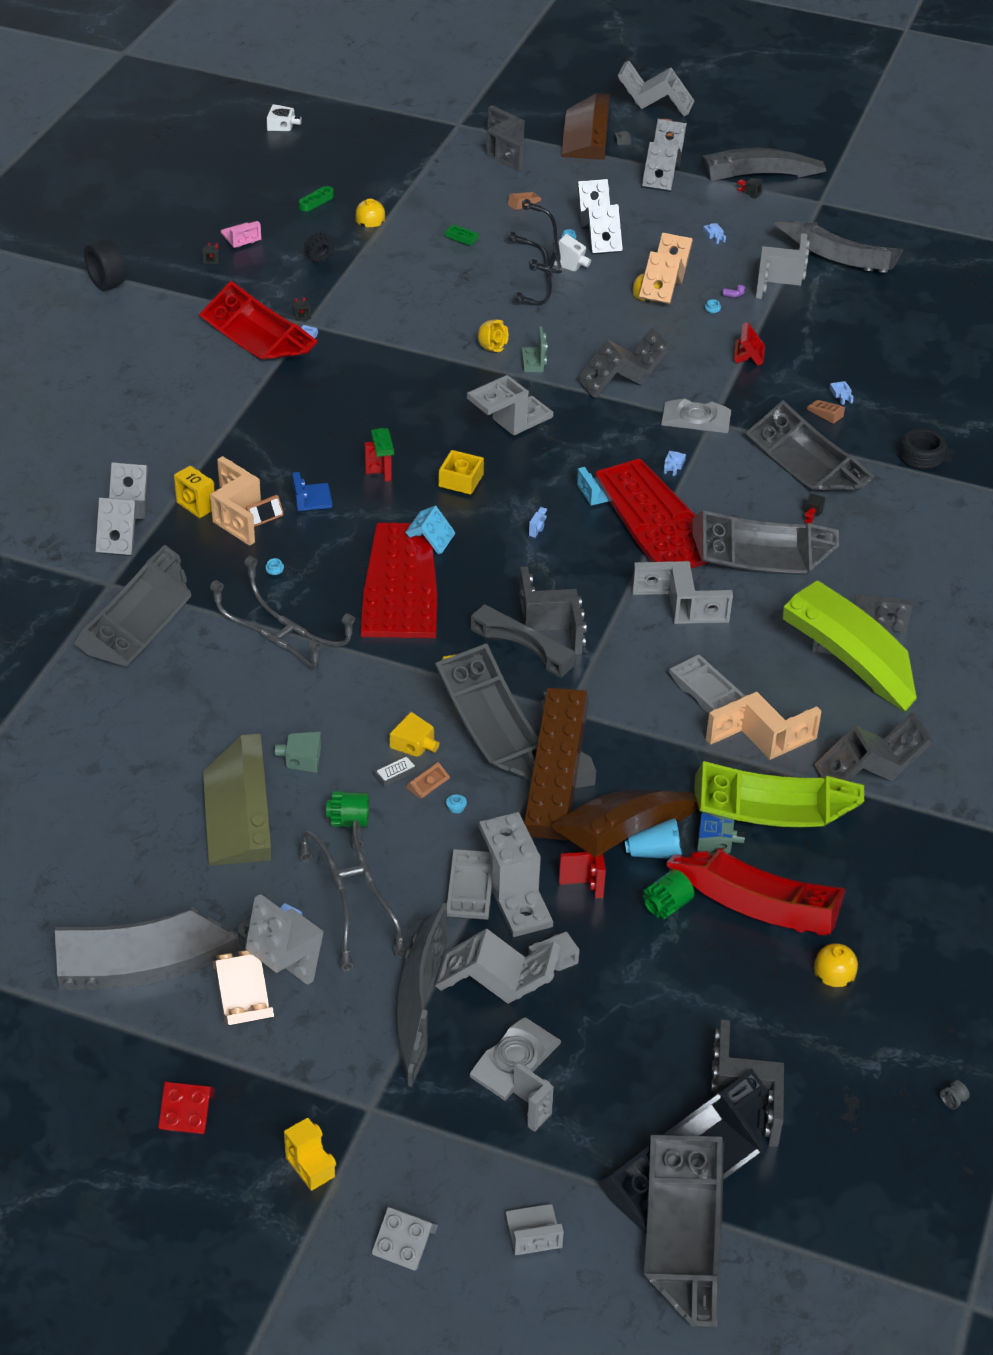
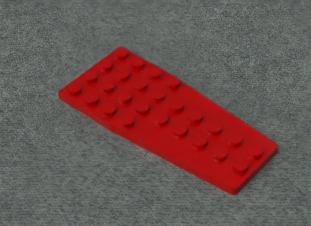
M641 459L596 471V481L638 546L651 562L689 561L691 568L710 563L701 560L693 537V518L696 515Z
M378 523L376 525L363 593L361 637L436 638L437 588L433 547L424 534L409 538L406 531L412 523Z

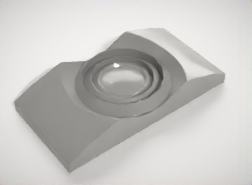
M685 398L665 402L661 425L728 433L731 410L715 402L706 404L693 403Z
M699 654L669 669V673L680 689L691 694L697 700L702 710L708 713L745 697L740 690Z
M453 849L447 899V917L488 920L493 868L491 852Z
M525 1017L512 1025L496 1046L484 1053L471 1071L470 1077L506 1101L514 1089V1066L519 1063L534 1072L560 1045L561 1040Z

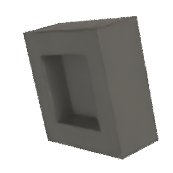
M621 131L615 133L614 138L617 145L631 144L629 132Z

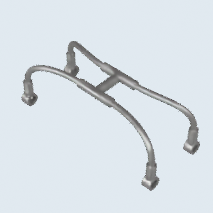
M248 556L244 563L248 567V577L250 578L252 590L264 609L286 626L274 635L266 629H261L228 613L221 605V591L224 585L215 580L210 586V589L214 591V601L224 616L259 632L261 636L274 644L290 651L311 669L317 667L321 643L340 647L346 645L351 639L352 625L355 617L348 613L342 618V623L345 624V640L333 642L310 634L303 627L273 611L264 602L257 590L255 567L258 561L252 556ZM291 631H295L302 636L312 639L308 644V649L311 650L313 664L292 648L289 643L282 640V638Z
M354 820L353 837H351L350 842L356 850V858L360 866L343 870L338 869L336 861L318 836L310 831L304 832L300 841L301 849L298 851L301 861L307 862L312 858L309 840L307 839V837H310L325 854L336 888L341 894L344 913L342 958L339 960L341 969L349 971L354 966L350 957V948L348 947L349 907L345 892L346 887L342 878L359 874L364 875L367 885L370 886L375 897L396 927V944L393 946L396 957L405 956L407 948L404 944V934L401 925L376 888L368 862L361 851L364 841L361 837L359 821Z

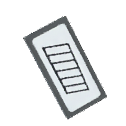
M406 755L374 770V776L385 788L418 772V766Z

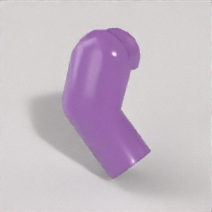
M738 285L737 290L724 288L723 296L732 298L742 296L745 293V286Z

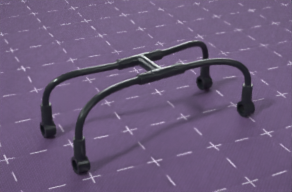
M524 199L522 201V208L524 210L542 211L550 217L553 225L554 251L549 259L548 253L543 246L527 240V238L517 236L515 232L511 231L507 234L509 242L513 243L516 241L539 248L544 253L545 265L538 263L536 259H532L529 261V268L532 271L537 269L545 271L548 278V292L544 300L534 301V299L516 292L514 294V302L518 304L523 302L530 305H543L551 296L552 273L560 274L563 271L560 262L559 242L557 241V226L555 218L547 209L531 203L529 199ZM555 261L557 262L559 270L552 269Z

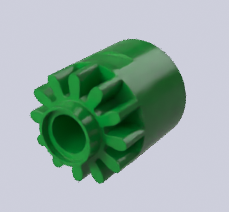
M333 791L332 800L327 799L326 818H331V825L333 827H353L354 820H358L361 828L368 827L369 793Z
M676 869L670 870L643 890L645 893L643 898L645 899L647 909L656 915L657 918L661 916L662 919L675 913L694 898V889L691 882L682 872Z

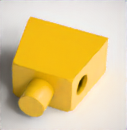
M412 712L390 733V748L412 756L419 757L426 749L436 752L439 748L440 743L434 740V727Z

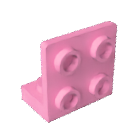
M258 221L244 223L223 229L221 234L233 247H240L261 240V225Z

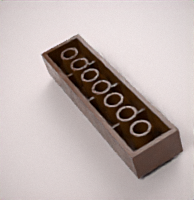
M547 688L524 822L531 837L567 840L566 837L552 829L551 824L572 811L588 710L587 690Z

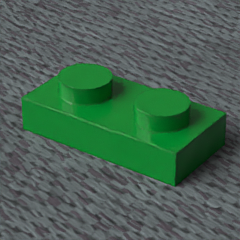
M454 224L445 231L446 237L470 246L479 239V233Z
M379 428L371 430L376 456L394 455L389 429Z

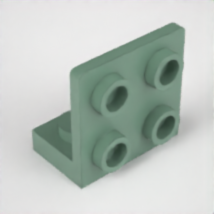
M539 327L538 347L522 348L524 372H543L544 365H547L545 353L548 346L546 332H543L542 327Z

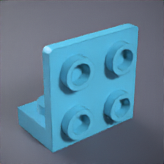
M585 467L578 468L577 485L589 504L595 505L608 502L609 499L596 479L592 478L591 473H588Z
M437 506L420 511L406 531L409 538L424 534L437 554H441L455 535V531Z

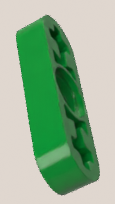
M325 186L299 200V209L301 211H310L331 200L334 197V189Z

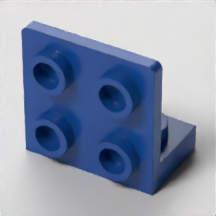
M300 472L293 473V490L298 511L333 507L328 483L305 485L304 479L300 477Z

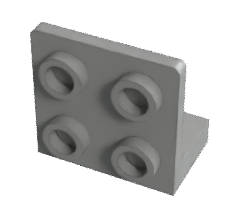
M517 1063L514 1066L513 1092L529 1103L527 1113L528 1128L535 1132L552 1114L554 1087L547 1080L535 1075L528 1067H523Z
M552 1204L506 1211L507 1224L515 1255L562 1248L564 1231L562 1224H557Z
M388 1207L372 1254L411 1270H417L430 1233H436L438 1224Z

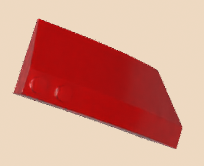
M232 281L199 314L201 318L227 338L262 360L307 354L318 343V340L297 324L278 315Z
M718 848L716 853L708 854L706 850L692 852L691 857H682L681 854L673 855L667 861V867L671 870L676 869L682 872L694 887L726 907L767 923L793 928L798 932L813 931L818 935L831 934L836 925L845 894V888L804 883L765 872L724 852V848Z

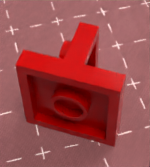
M749 322L742 325L741 338L736 340L734 360L738 364L752 357L757 366L764 363L765 344Z
M365 442L366 474L383 473L384 481H392L391 455L377 457L373 442Z

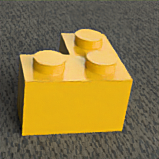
M306 1118L284 1131L285 1154L288 1162L312 1191L335 1177L336 1162L330 1153L327 1154L323 1150L321 1143L323 1134L317 1124H313L309 1118Z

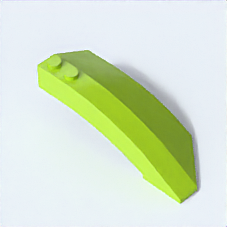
M818 580L795 594L784 606L783 620L833 653L858 674L876 694L903 712H906L916 701L917 697L908 651L894 636L862 609Z
M705 761L702 762L695 775L694 791L699 811L755 824L779 827L825 826L864 802V785L830 776H825V778H796L763 775Z

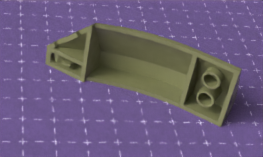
M261 733L240 735L203 771L209 866L272 860Z

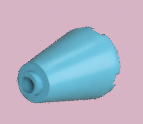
M676 818L628 837V840L625 841L626 852H631L633 857L670 859L673 855L678 854L682 855Z

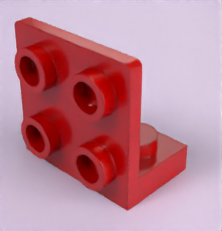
M588 852L561 854L559 884L589 883L590 890H594L595 898H603L606 873L603 854L597 858Z
M165 1082L159 1129L204 1134L209 1100L214 1098L215 1089L207 1086Z

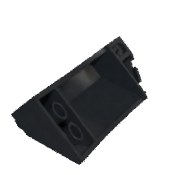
M751 1068L661 1135L722 1137L724 1143V1180L762 1152L761 1129L764 1126V1110H762L766 1087ZM651 1142L598 1182L611 1202L646 1235Z

